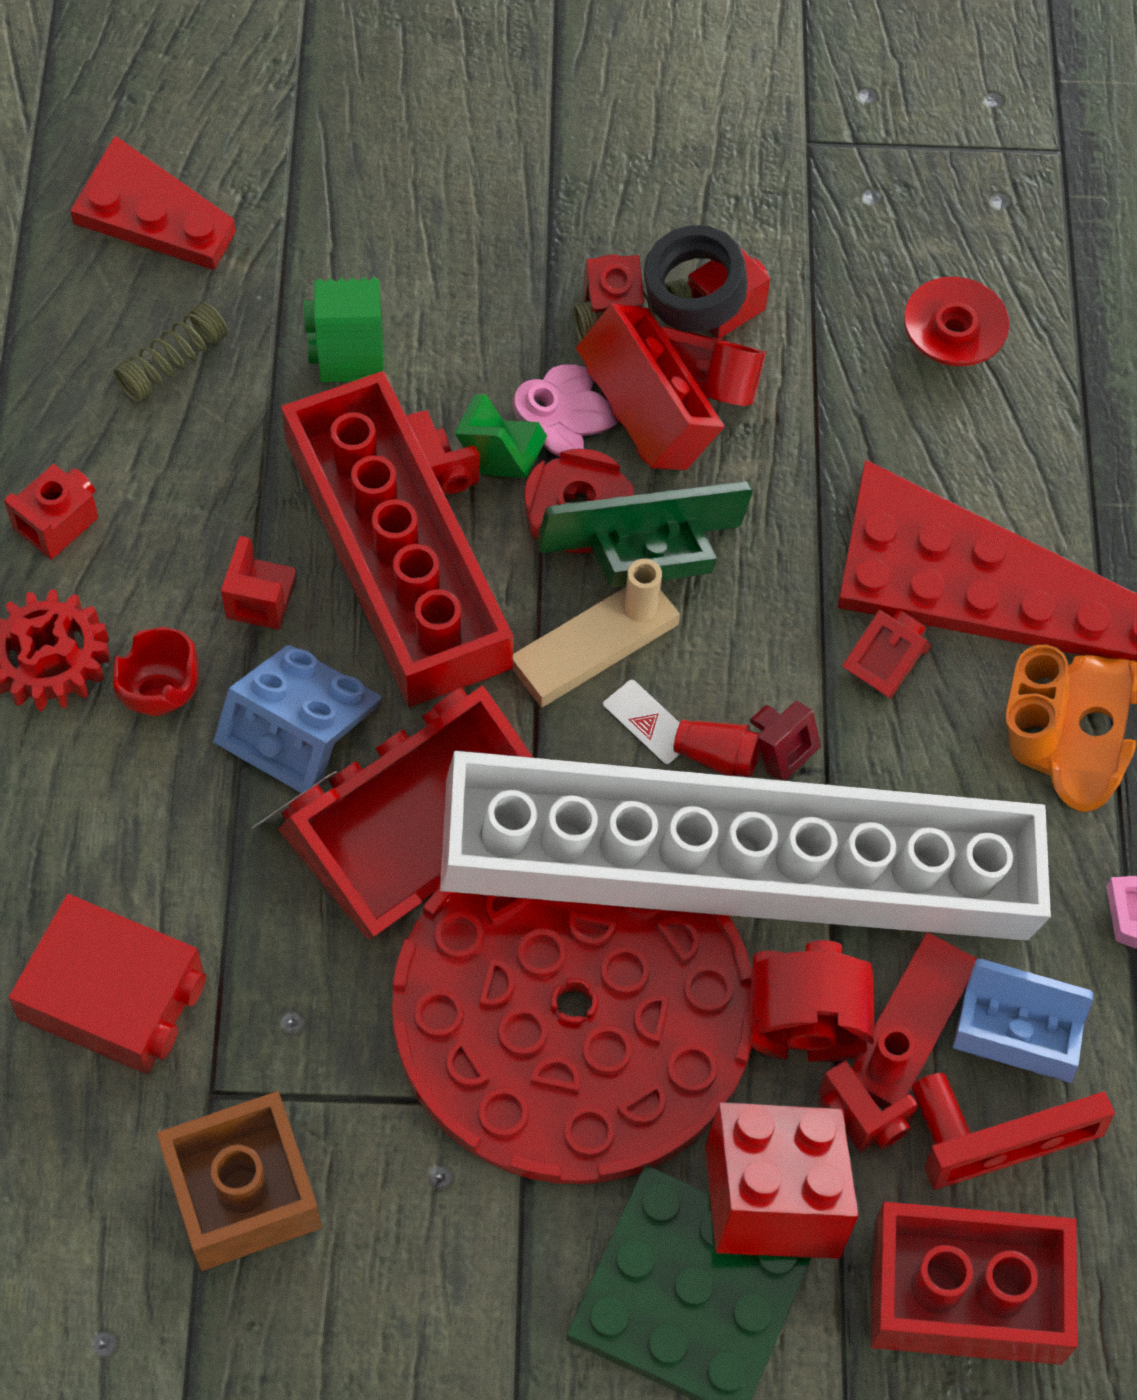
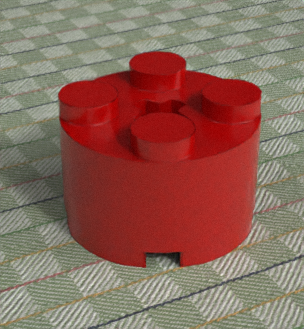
M829 940L811 941L805 945V951L801 952L761 951L753 955V968L751 970V1045L755 1050L767 1056L788 1060V1049L807 1050L808 1062H833L861 1056L867 1052V1042L873 1045L874 972L870 962L842 954V945Z

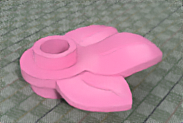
M560 365L553 367L543 380L532 379L522 383L513 396L512 404L516 420L539 422L547 434L543 446L549 452L559 457L562 451L578 448L584 449L582 436L606 432L615 427L618 422L612 413V406L609 401L599 393L590 391L594 381L590 378L587 368L584 366ZM534 399L541 401L546 407L538 405Z

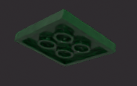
M647 1166L643 1168L567 1332L566 1341L692 1400H752L812 1257L716 1253L710 1194Z

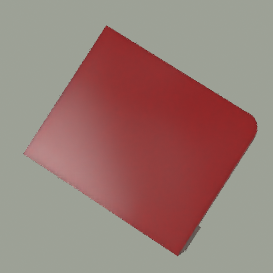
M239 536L221 588L226 619L280 630L297 578L295 568L254 559L251 538Z

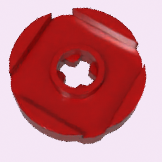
M580 448L560 452V458L551 460L546 465L545 460L539 463L532 470L525 486L524 509L529 521L531 535L537 540L544 511L547 507L567 503L565 498L575 499L577 493L587 494V501L634 496L632 483L630 480L628 483L626 477L620 472V465L606 454ZM591 547L564 550V552L594 554Z

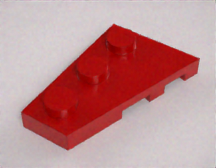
M114 136L70 210L72 221L75 225L212 270L216 269L236 232L234 219L117 136Z

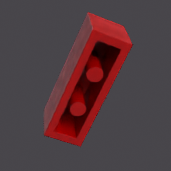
M611 303L576 347V350L587 366L588 375L599 385L612 406L613 415L624 425L637 446L638 455L650 468L688 470L725 427L648 308Z

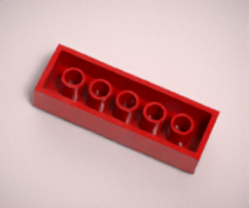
M381 371L281 406L287 447L407 707H413L453 692L460 687L469 686L513 669L514 636L385 372Z

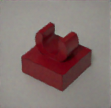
M797 700L781 714L771 706L765 705L750 719V723L762 731L757 738L766 773L777 780L786 781L821 748L813 710Z

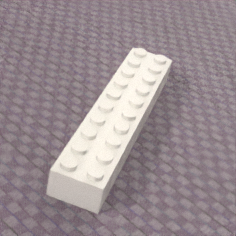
M454 751L446 779L440 891L1027 941L1051 917L1046 809L1043 804Z

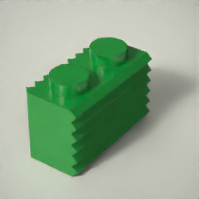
M342 277L338 281H334L332 278H329L326 282L320 278L314 282V300H304L305 333H307L309 364H319L320 381L351 382L384 371L380 280L376 277L369 281L364 277L359 281L353 277L348 281Z

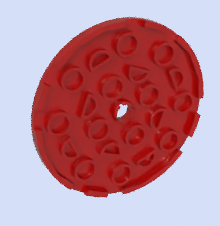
M439 888L426 902L422 915L415 923L408 939L404 940L396 964L393 980L392 1015L399 1059L409 1084L431 1118L449 1137L485 1162L512 1174L558 1184H590L629 1177L642 1172L643 1168L647 1166L654 1168L694 1143L713 1124L719 1103H729L745 1071L752 1046V967L744 943L729 915L440 891ZM569 991H578L589 998L592 1006L583 1018L582 1016H568L562 1011H558L557 1001L559 997Z

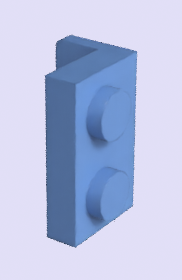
M977 959L961 1000L952 1048L1072 1083L1079 1065L1083 1027L1092 1006L1093 992L988 960Z

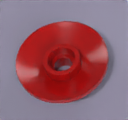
M941 277L924 283L910 296L904 312L905 331L915 348L931 360L950 366H972L992 358L1003 347L1010 326L1008 311L1000 297L984 284L964 277Z

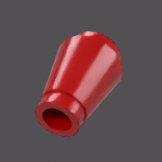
M682 719L675 735L673 751L683 754L684 757L722 775L736 777L739 775L751 778L760 754L757 738L760 733L750 731V725L692 722Z

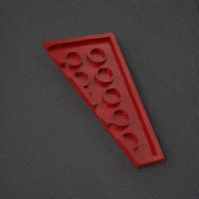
M865 459L837 608L876 615L881 610L892 618L900 610L922 625L1030 646L1049 645L1056 647L1061 652L1076 655H1093L1137 662V593Z

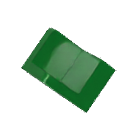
M475 394L454 433L463 448L476 446L480 455L479 471L482 475L527 478L547 438V434L539 422L503 420L486 394Z

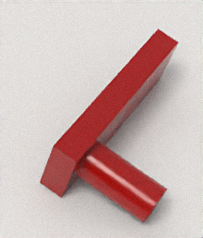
M926 932L874 1026L873 1045L867 1042V1052L858 1056L851 1068L876 1105L882 1109L888 1108L910 1093L912 1085L916 1082L964 993L974 963L977 960L974 956Z
M944 1073L928 1075L912 1085V1091L935 1143L931 1147L924 1167L933 1190L1104 1137L1115 1115L1104 1091L971 1133Z

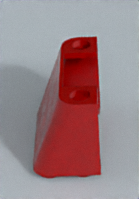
M483 685L468 696L462 687L453 691L421 717L427 725L425 728L410 738L402 729L375 748L381 758L362 769L359 763L355 761L328 780L333 789L324 793L318 784L291 802L289 807L281 812L286 822L278 828L280 833L367 940L376 936L440 888L446 779L454 751L534 758Z

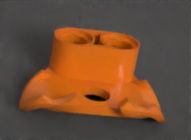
M1049 645L1030 647L1018 658L1006 710L1009 750L1012 756L1021 764L1050 775L1057 795L1072 809L1080 812H1089L1103 806L1121 783L1123 775L1133 757L1136 740L1124 739L1130 704H1137V662L1093 655H1079L1074 657L1072 663L1068 665L1064 653L1056 647ZM1040 678H1048L1053 680L1052 682H1049L1047 684H1037L1033 682ZM1100 712L1111 718L1113 726L1106 734L1091 736L1080 728L1081 719L1090 713ZM1037 726L1044 728L1043 731L1038 733L1023 732L1028 727Z

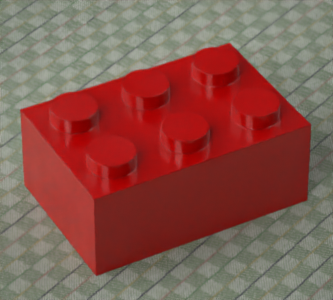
M883 1202L873 1224L870 1348L1063 1365L1078 1347L1076 1218Z

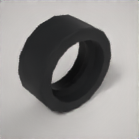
M706 225L681 227L670 231L656 241L646 256L643 275L653 312L669 326L681 331L703 332L720 327L737 314L746 300L748 279L745 260L738 243L724 231ZM692 259L713 260L722 264L727 271V279L722 287L710 295L697 299L681 298L669 293L665 286V278L680 263Z

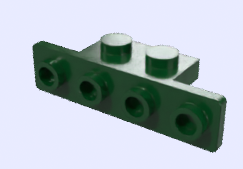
M738 482L549 506L544 511L536 543L541 553L591 547L610 587L627 585L628 569L633 562L639 559H650L656 562L662 571L661 580L711 574L717 557L704 532L741 526L753 490L748 482Z

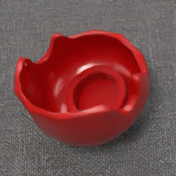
M168 627L146 629L135 633L130 652L123 658L120 656L114 658L113 690L116 698L133 712L150 716H163L186 704L197 691L199 683V661L194 642L183 631Z

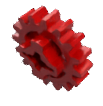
M51 589L46 601L38 602L34 593L29 592L26 593V606L19 608L10 601L5 604L9 617L6 620L0 618V694L10 691L14 704L21 706L29 697H32L37 711H43L48 699L56 698L57 703L62 709L68 706L67 695L75 692L84 699L89 696L85 682L87 680L102 682L104 676L100 664L110 662L111 658L106 644L109 642L104 623L99 622L96 609L90 606L82 610L79 596L75 594L70 596L65 603H61L57 591ZM76 631L84 639L83 650L77 646L74 637ZM11 650L15 651L18 656L19 666L17 669L10 663Z

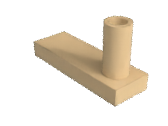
M650 559L636 560L628 569L626 587L513 654V672L541 708L679 625L680 613L660 590L662 571L656 562Z

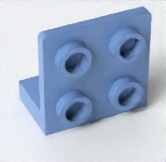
M287 645L229 687L213 743L298 792L303 793L324 778L335 742L376 710L381 696L365 687L358 679L344 675L320 662L310 652Z

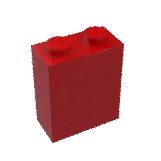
M67 893L8 998L19 1020L148 1075L156 1059L164 1060L170 1053L178 1034V1026L175 1023L184 1006L192 1007L198 1000L206 981V974L203 972L198 948Z

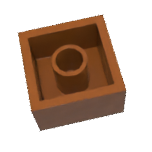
M279 1091L156 1132L190 1243L201 1271L322 1229L318 1206Z

